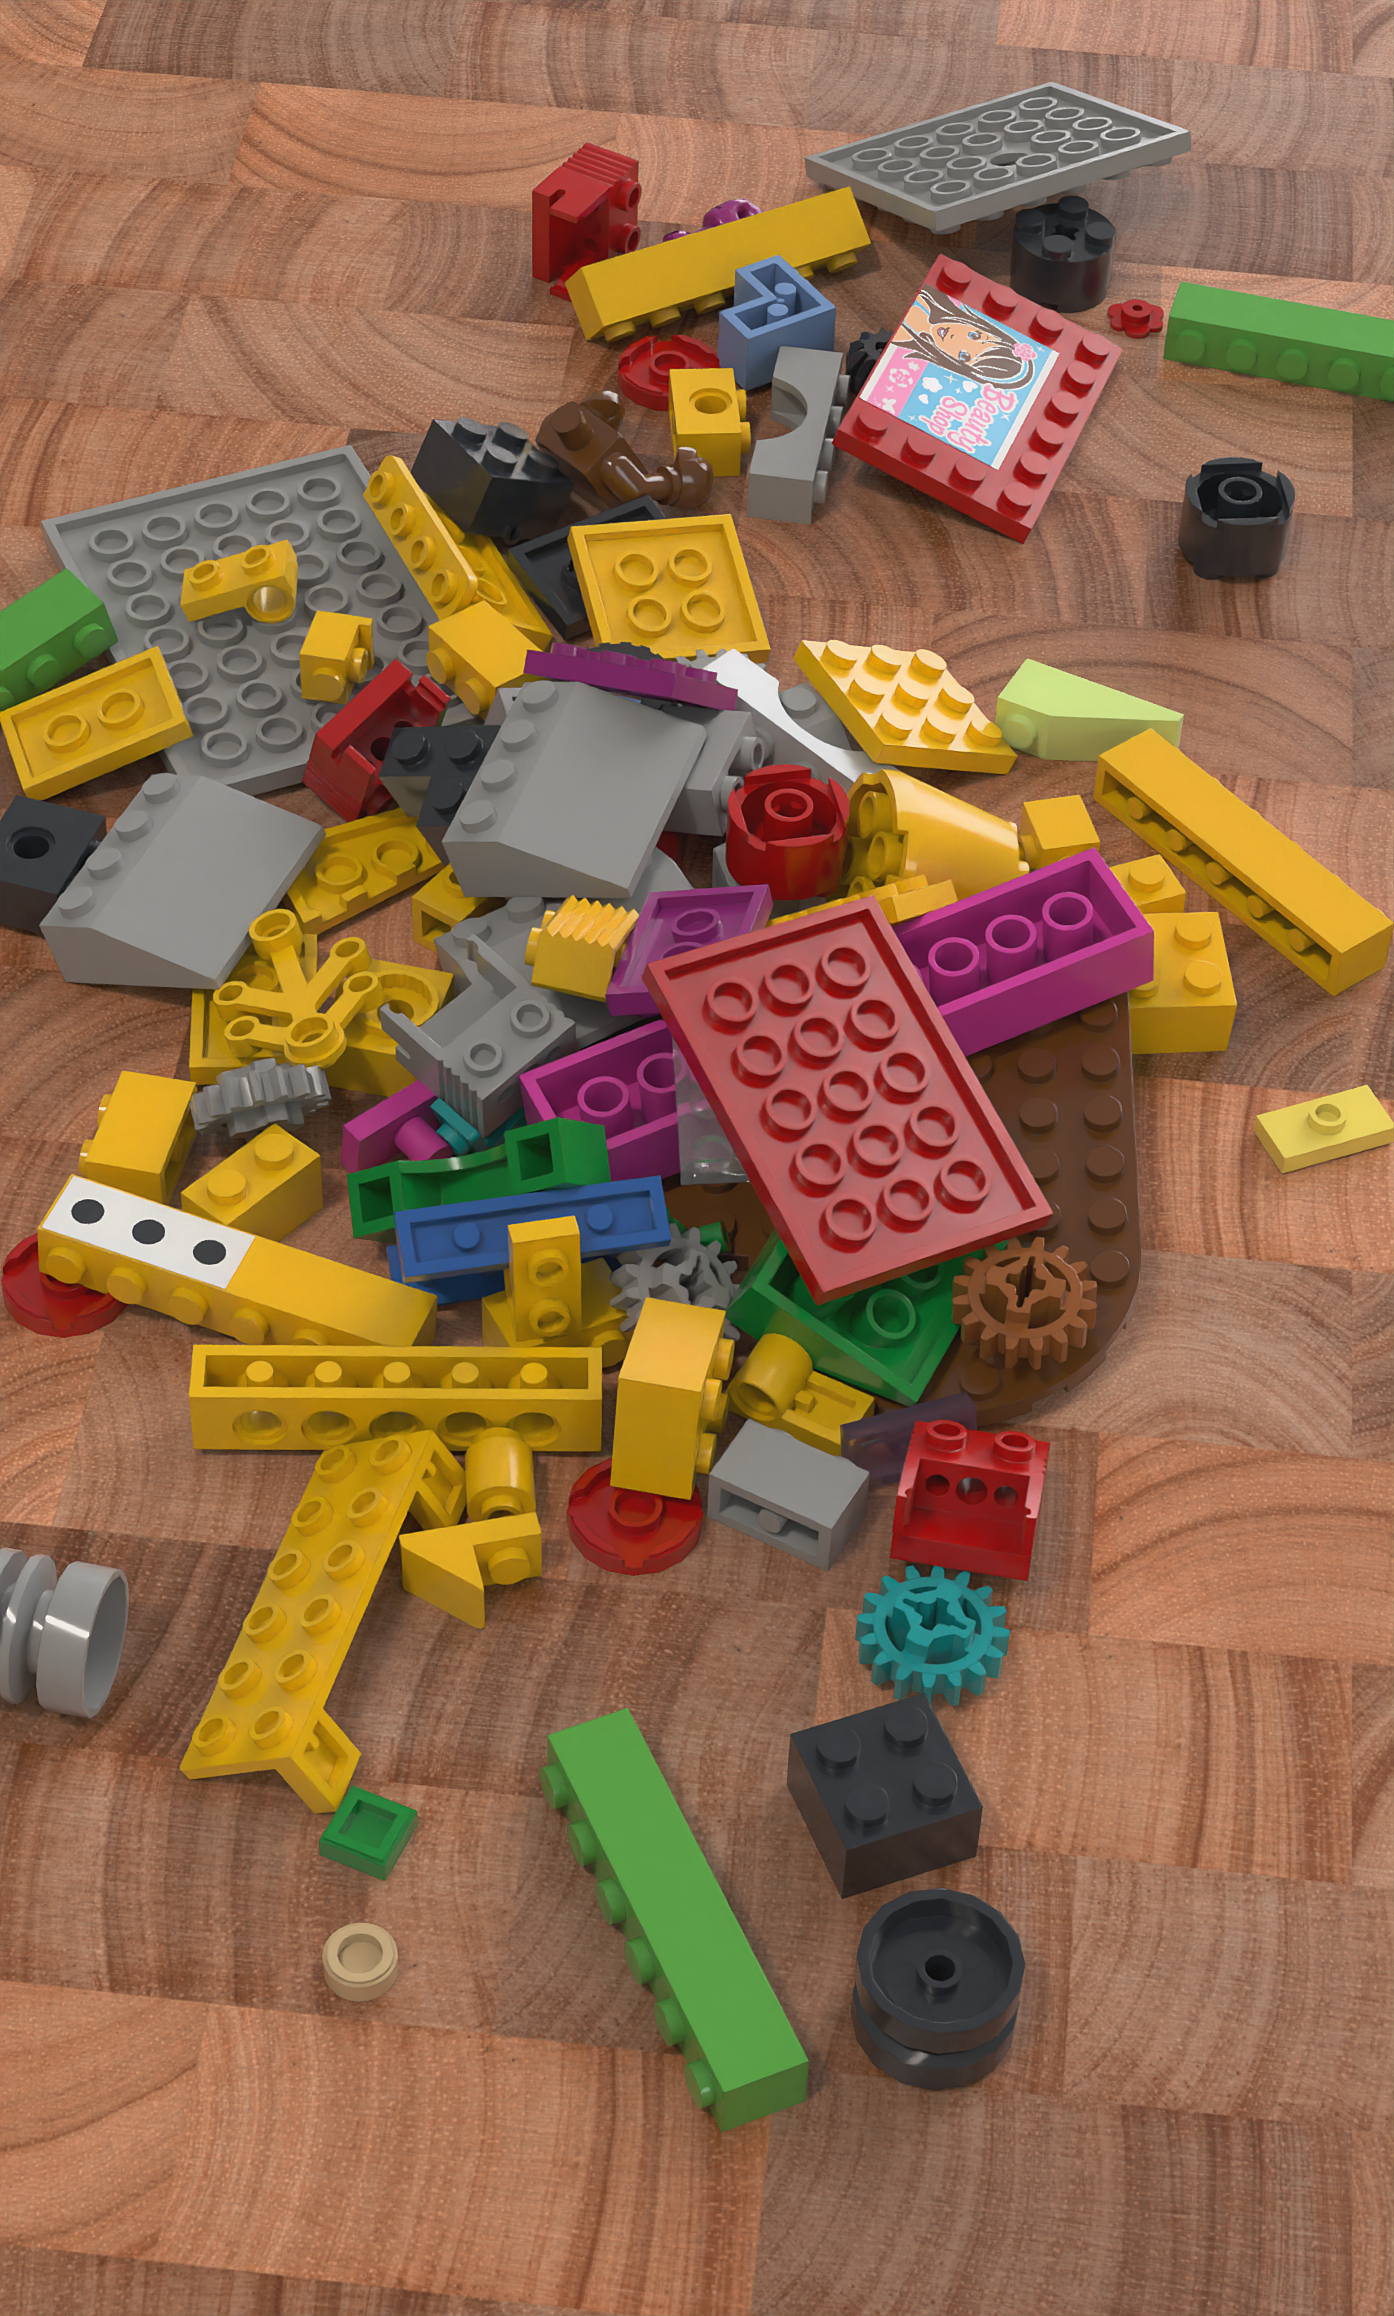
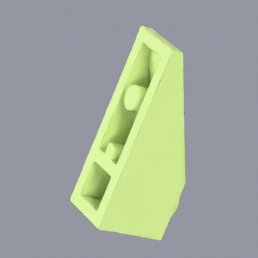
M1027 658L998 696L995 724L1001 729L1002 737L1010 747L1045 760L1098 762L1100 754L1150 728L1179 749L1184 714Z

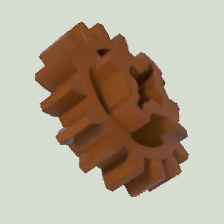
M1017 1237L1008 1239L1007 1249L999 1251L994 1245L985 1247L982 1252V1261L967 1256L963 1260V1275L954 1276L952 1294V1322L961 1324L962 1342L967 1344L980 1340L979 1357L986 1360L996 1352L1004 1354L1005 1368L1009 1369L1014 1367L1018 1357L1028 1358L1033 1370L1041 1368L1042 1356L1050 1354L1060 1363L1066 1361L1068 1344L1082 1349L1086 1345L1087 1329H1094L1096 1324L1097 1283L1096 1281L1087 1280L1088 1265L1085 1261L1069 1265V1248L1064 1245L1057 1248L1053 1253L1044 1251V1238L1036 1237L1030 1248H1021Z

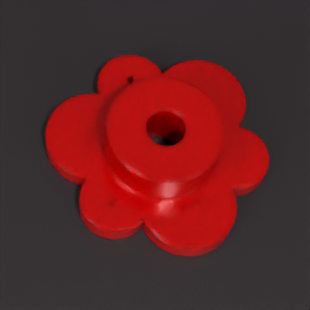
M1130 299L1123 304L1116 303L1108 308L1107 316L1111 319V329L1118 332L1124 331L1128 337L1143 339L1150 332L1157 333L1163 329V309L1147 301Z

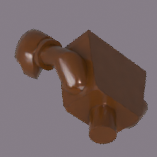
M594 391L579 404L574 401L567 402L543 420L535 439L539 450L556 459L559 463L558 469L575 484L572 491L601 512L645 495H649L653 501L663 506L696 508L705 504L711 495L713 488L712 464L698 457L696 448L679 447L674 464L659 466L656 473L649 474L627 441L618 432L625 416V408L619 395L614 392Z

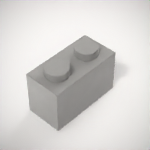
M748 1419L709 1474L707 1517L829 1571L866 1516L870 1472L857 1467L844 1457L832 1456L798 1441L785 1431L771 1429Z

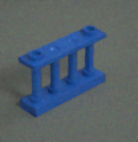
M661 1176L394 1212L393 1221L397 1245L386 1247L390 1278L392 1281L437 1295V1307L480 1301L483 1297L505 1290L504 1269L509 1268L508 1225L575 1216L579 1228L581 1264L603 1257L613 1273L622 1267L617 1259L619 1253L669 1246L672 1240Z

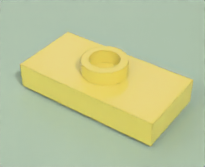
M1368 1085L1257 1115L1253 1130L1282 1174L1394 1142V1123Z

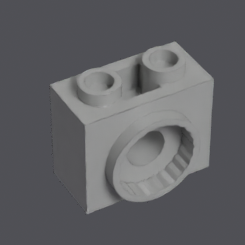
M663 705L660 711L702 725L707 733L705 742L663 831L723 836L727 828L728 798L734 788L736 792L743 786L744 777L752 771L762 768L764 761V744L762 739L756 736L751 712Z

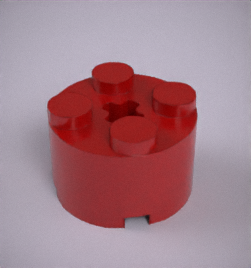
M780 764L756 769L744 777V785L736 792L733 788L728 798L725 846L727 869L734 880L741 886L769 884L773 902L776 900H801L814 896H830L837 891L839 879L845 869L850 815L848 796L842 786L829 776L828 784L811 777L812 769L800 765Z

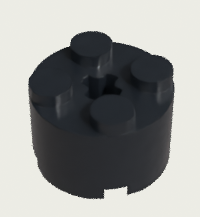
M1064 196L1058 203L1045 204L1018 211L1013 232L1010 288L1017 294L1040 306L1041 302L1058 305L1057 313H1077L1096 307L1104 300L1106 290L1110 285L1116 228L1102 214L1088 208L1087 200L1079 196Z
M1224 457L1210 460L1202 464L1201 473L1195 477H1192L1191 473L1185 484L1178 543L1184 556L1193 563V571L1196 575L1206 580H1217L1223 576L1268 578L1277 574L1280 563L1286 554L1295 502V489L1286 475L1277 470V477L1261 471L1263 462L1243 457Z

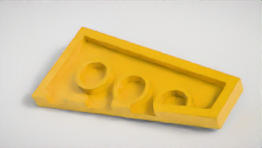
M401 808L324 829L326 836L282 898L287 910L295 914L302 934L318 935L444 869L446 866H444L416 827L419 817H407Z

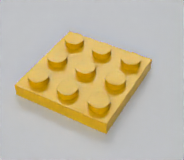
M731 514L570 527L567 542L596 647L601 643L610 642V644L631 642L634 646L640 647L643 645L648 647L655 655L658 653L664 660L676 662V657L678 656L694 661L696 660V650L702 649L708 657H716L720 649H726L728 652L734 648L741 654H748V659L753 663L767 662L771 648Z
M802 640L793 657L795 663L876 764L1008 775L1018 757L1003 739L1001 729L985 717L974 703L973 695L958 684L946 669V662L931 651L919 649L916 652L893 650L884 645H874L872 647L853 646L838 640H829L827 643Z

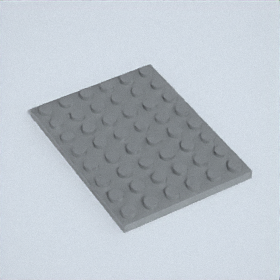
M351 445L41 521L42 538L60 572L68 568L105 604L119 641L104 651L110 665L155 646L159 647L193 733V737L157 752L168 773L174 775H201L250 796L302 782L315 734L346 706L344 704L304 699L301 695L299 653L317 610L373 618L375 663L372 670L367 669L363 683L355 682L347 704L396 658L413 673L411 682L415 687L419 684V679L426 675L451 698L441 726L484 725L485 721L478 714H472L465 707L463 701L445 684L438 683L428 669L426 663V655L429 652L428 626L440 620L364 499L363 493L371 476ZM288 539L297 555L296 561L299 568L295 610L288 619L279 623H263L251 617L243 606L189 622L180 606L184 569L194 567L202 561L218 560L246 552L251 547L257 545H270Z

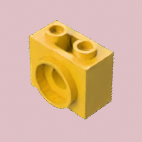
M371 959L372 963L367 971L373 972L378 976L385 999L380 1006L372 1011L357 1012L344 1029L347 1037L345 1051L333 1065L325 1069L328 1086L390 1097L418 1079L396 1060L395 1047L399 1044L382 1030L380 1009L385 1004H388L389 1009L393 1013H403L417 1027H421L454 999V974ZM343 979L337 986L334 1003L344 993L342 986L346 979Z

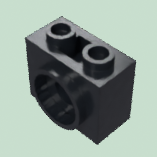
M19 795L15 796L0 820L1 924L42 933L39 925L55 905L59 896L64 893L85 865L87 859L106 837L105 816Z

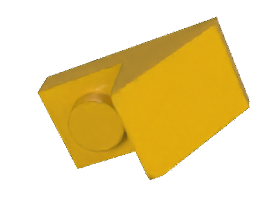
M536 1512L398 1535L402 1588L478 1629H485L483 1586L492 1584L508 1585L526 1578L542 1576V1532Z

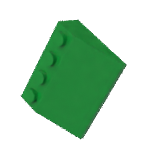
M774 1229L725 1309V1318L758 1341L763 1335L769 1333L791 1338L809 1354L814 1369L912 1407L919 1400L961 1324L952 1322L954 1276L963 1275V1260L967 1256L982 1261L983 1248L816 1305L777 1230ZM1008 1240L994 1244V1246L999 1251H1003Z

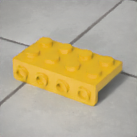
M392 455L386 456L378 470L371 475L363 497L439 620L485 600L543 652L553 635L507 566L491 538L483 535L466 534L426 493L422 492L401 458Z

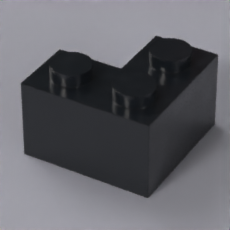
M500 725L394 727L378 777L407 817H419L416 827L444 866H447L450 861L442 840L501 728Z

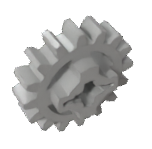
M275 1058L254 1061L248 1066L220 1073L216 1077L218 1085L206 1086L203 1088L204 1092L193 1094L191 1096L192 1101H189L196 1132L201 1131L203 1136L217 1133V1137L229 1134L230 1139L244 1138L246 1143H248L274 1123L285 1131L301 1128L304 1125L303 1116L316 1114V1109L327 1107L329 1105L328 1101L331 1100L325 1070H320L319 1066L305 1068L304 1064H298L291 1067L289 1063L278 1064Z
M669 1223L672 1239L669 1246L619 1253L617 1259L622 1267L610 1274L609 1281L622 1288V1293L610 1300L611 1307L625 1309L628 1316L619 1326L621 1332H630L636 1328L646 1297L725 1311L741 1285L732 1284L729 1276L738 1267L736 1262L728 1261L722 1264L717 1258L721 1248V1244L717 1240L704 1247L700 1244L701 1237L698 1228L693 1227L680 1235L675 1223ZM656 1259H667L658 1268L652 1266ZM726 1318L723 1338L736 1342L741 1335L734 1327L735 1324Z

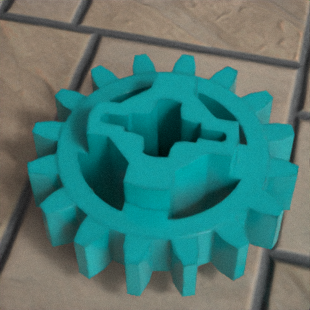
M913 1565L907 1566L905 1581L902 1583H898L888 1575L882 1577L880 1593L867 1592L865 1594L862 1614H857L855 1640L859 1641L858 1661L860 1664H873L871 1681L875 1685H879L891 1679L895 1682V1699H903L911 1690L920 1694L925 1693L930 1705L934 1694H944L951 1706L959 1705L960 1692L964 1687L977 1696L983 1694L986 1676L999 1678L1001 1674L1003 1656H1007L1010 1630L1005 1628L1007 1614L1005 1606H991L993 1593L991 1587L984 1586L973 1591L968 1588L970 1573L963 1571L953 1581L944 1578L945 1572L943 1567L940 1566L933 1567L931 1577H921Z

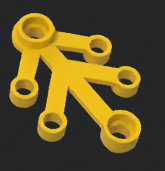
M275 909L265 912L251 923L249 935L258 956L274 965L283 993L251 988L242 981H230L223 984L219 990L216 989L213 993V1001L222 1020L230 1022L224 1030V1036L232 1054L237 1057H249L265 1048L284 1052L287 1062L292 1067L298 1064H304L305 1068L317 1065L320 1067V1070H324L333 1065L345 1051L347 1037L344 1029L357 1012H369L382 1004L385 999L383 988L378 976L373 972L367 971L371 966L372 960L365 941L359 937H348L335 943L330 949L328 960L307 984L298 960L303 942V934L295 914L286 909ZM343 978H348L342 986L344 993L325 1014L317 1013L318 1009ZM256 1013L293 1020L288 1028L261 1024L258 1018L248 1015Z

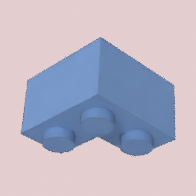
M780 255L736 269L734 307L719 312V366L721 368H733L735 381L747 391L772 382L780 345L833 352L836 307Z

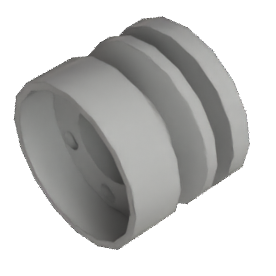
M7 1547L0 1549V1695L7 1703L19 1704L25 1701L36 1685L38 1701L44 1710L88 1719L99 1713L107 1700L117 1673L128 1621L129 1590L127 1577L122 1569L76 1561L69 1564L59 1580H57L56 1566L50 1556L37 1554L28 1560L22 1550Z

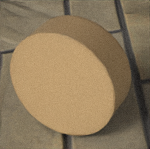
M370 1923L346 1925L335 1931L324 1946L322 1955L324 1978L328 1987L341 1998L356 2002L376 1999L385 1994L397 1979L398 1950L396 1943L386 1930Z

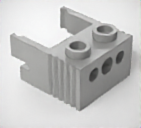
M472 933L466 938L467 959L477 963L478 973L482 975L478 980L421 1027H417L403 1013H393L389 1009L388 1004H385L380 1009L382 1030L399 1044L395 1047L396 1060L438 1098L445 1100L448 1106L453 1107L456 1113L462 1114V1118L470 1122L473 1128L478 1129L482 1138L485 1139L524 1106L518 1075L576 1053V1022L571 1018H564L562 1010H556L554 1003H548L546 996L539 995L537 988H531V983Z

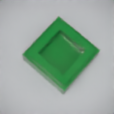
M352 1785L319 1839V1855L386 1881L418 1826L417 1810Z

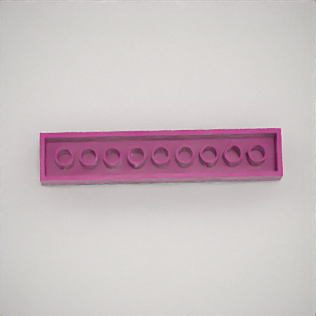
M1095 847L892 927L965 1057L1153 981L1154 930ZM663 1018L518 1075L527 1125L561 1117L604 1126L611 1182L658 1175L661 1176L662 1180L733 1151Z

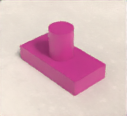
M417 1080L343 1125L341 1165L349 1173H354L380 1166L401 1152L411 1161L451 1158L453 1149L436 1132L441 1127V1124L430 1108L438 1097Z

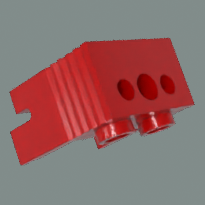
M586 142L582 148L578 149L577 153L575 152L572 157L568 158L567 162H563L562 167L559 166L532 190V277L550 283L557 276H560L555 286L550 287V295L572 303L565 282L581 267L634 252L637 249L641 237V230L637 226L638 204L642 194V187L638 183V160Z
M396 658L315 734L302 782L347 823L362 819L367 814L372 816L383 813L394 801L393 796L378 777L394 727L441 726L451 700L426 675L419 679V684L415 687L411 682L413 673Z
M935 1420L930 1423L915 1421L896 1496L889 1558L1028 1581L1040 1516L1050 1442L1034 1440L1031 1436L1018 1431H1004L995 1434L966 1429L960 1423L950 1420Z

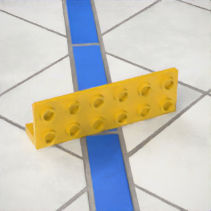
M432 1429L345 1445L340 1444L322 1452L315 1464V1470L300 1503L292 1515L291 1523L276 1556L269 1565L266 1578L251 1611L244 1620L243 1628L226 1666L219 1675L218 1683L201 1721L194 1730L191 1743L180 1765V1770L188 1779L276 1769L314 1814L337 1811L361 1756V1752L323 1709L408 1510L426 1531L457 1525L467 1503L465 1471Z

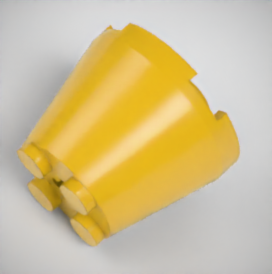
M881 769L875 774L863 772L853 783L847 794L850 802L845 869L839 879L837 891L830 896H826V903L923 874L926 876L928 886L952 879L957 900L960 901L1028 874L1029 866L1026 862L1019 861L1017 826L1015 823L994 816L903 772L889 769ZM918 915L909 919L895 922L890 925L891 927H894L922 915Z

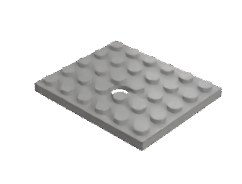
M1048 82L804 157L806 177L825 184L828 189L838 190L850 186L854 199L857 201H865L877 206L879 211L891 212L903 217L905 222L924 226L930 229V232L933 234H950L960 230L961 224L975 219L980 221L994 220L1002 217L1004 210L1016 206L1034 207L1044 204L1047 201V196L1060 192L1079 193L1087 190L1089 183L1101 179L1118 180L1130 176L1131 170L1135 168L1167 165L1172 162L1173 156L1192 151L1189 130L1058 83Z

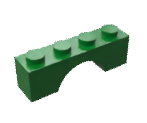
M556 1117L505 1131V1143L486 1151L445 1159L398 1160L346 1174L353 1238L397 1244L393 1221L394 1212L611 1182L605 1128L603 1125Z

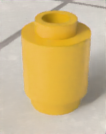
M506 1427L488 1428L475 1435L471 1446L465 1454L467 1513L473 1522L535 1512L533 1453L531 1448L525 1443L524 1437L516 1430Z

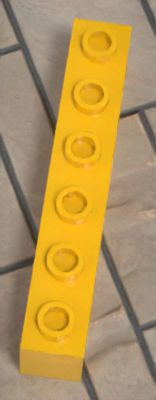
M193 1345L189 1388L193 1448L328 1450L340 1444L345 1445L432 1429L449 1451H467L471 1446L472 1439L479 1432L493 1427H506L519 1432L532 1451L601 1452L602 1347Z

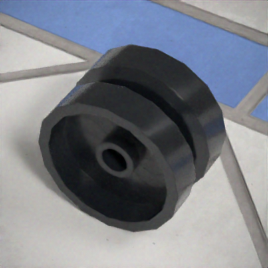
M944 1888L910 1891L882 1905L865 1925L856 1956L851 2016L856 2041L876 2067L901 2083L931 2090L966 2086L995 2069L1011 2048L1025 1970V1960L1019 1936L1002 1913L974 1895Z

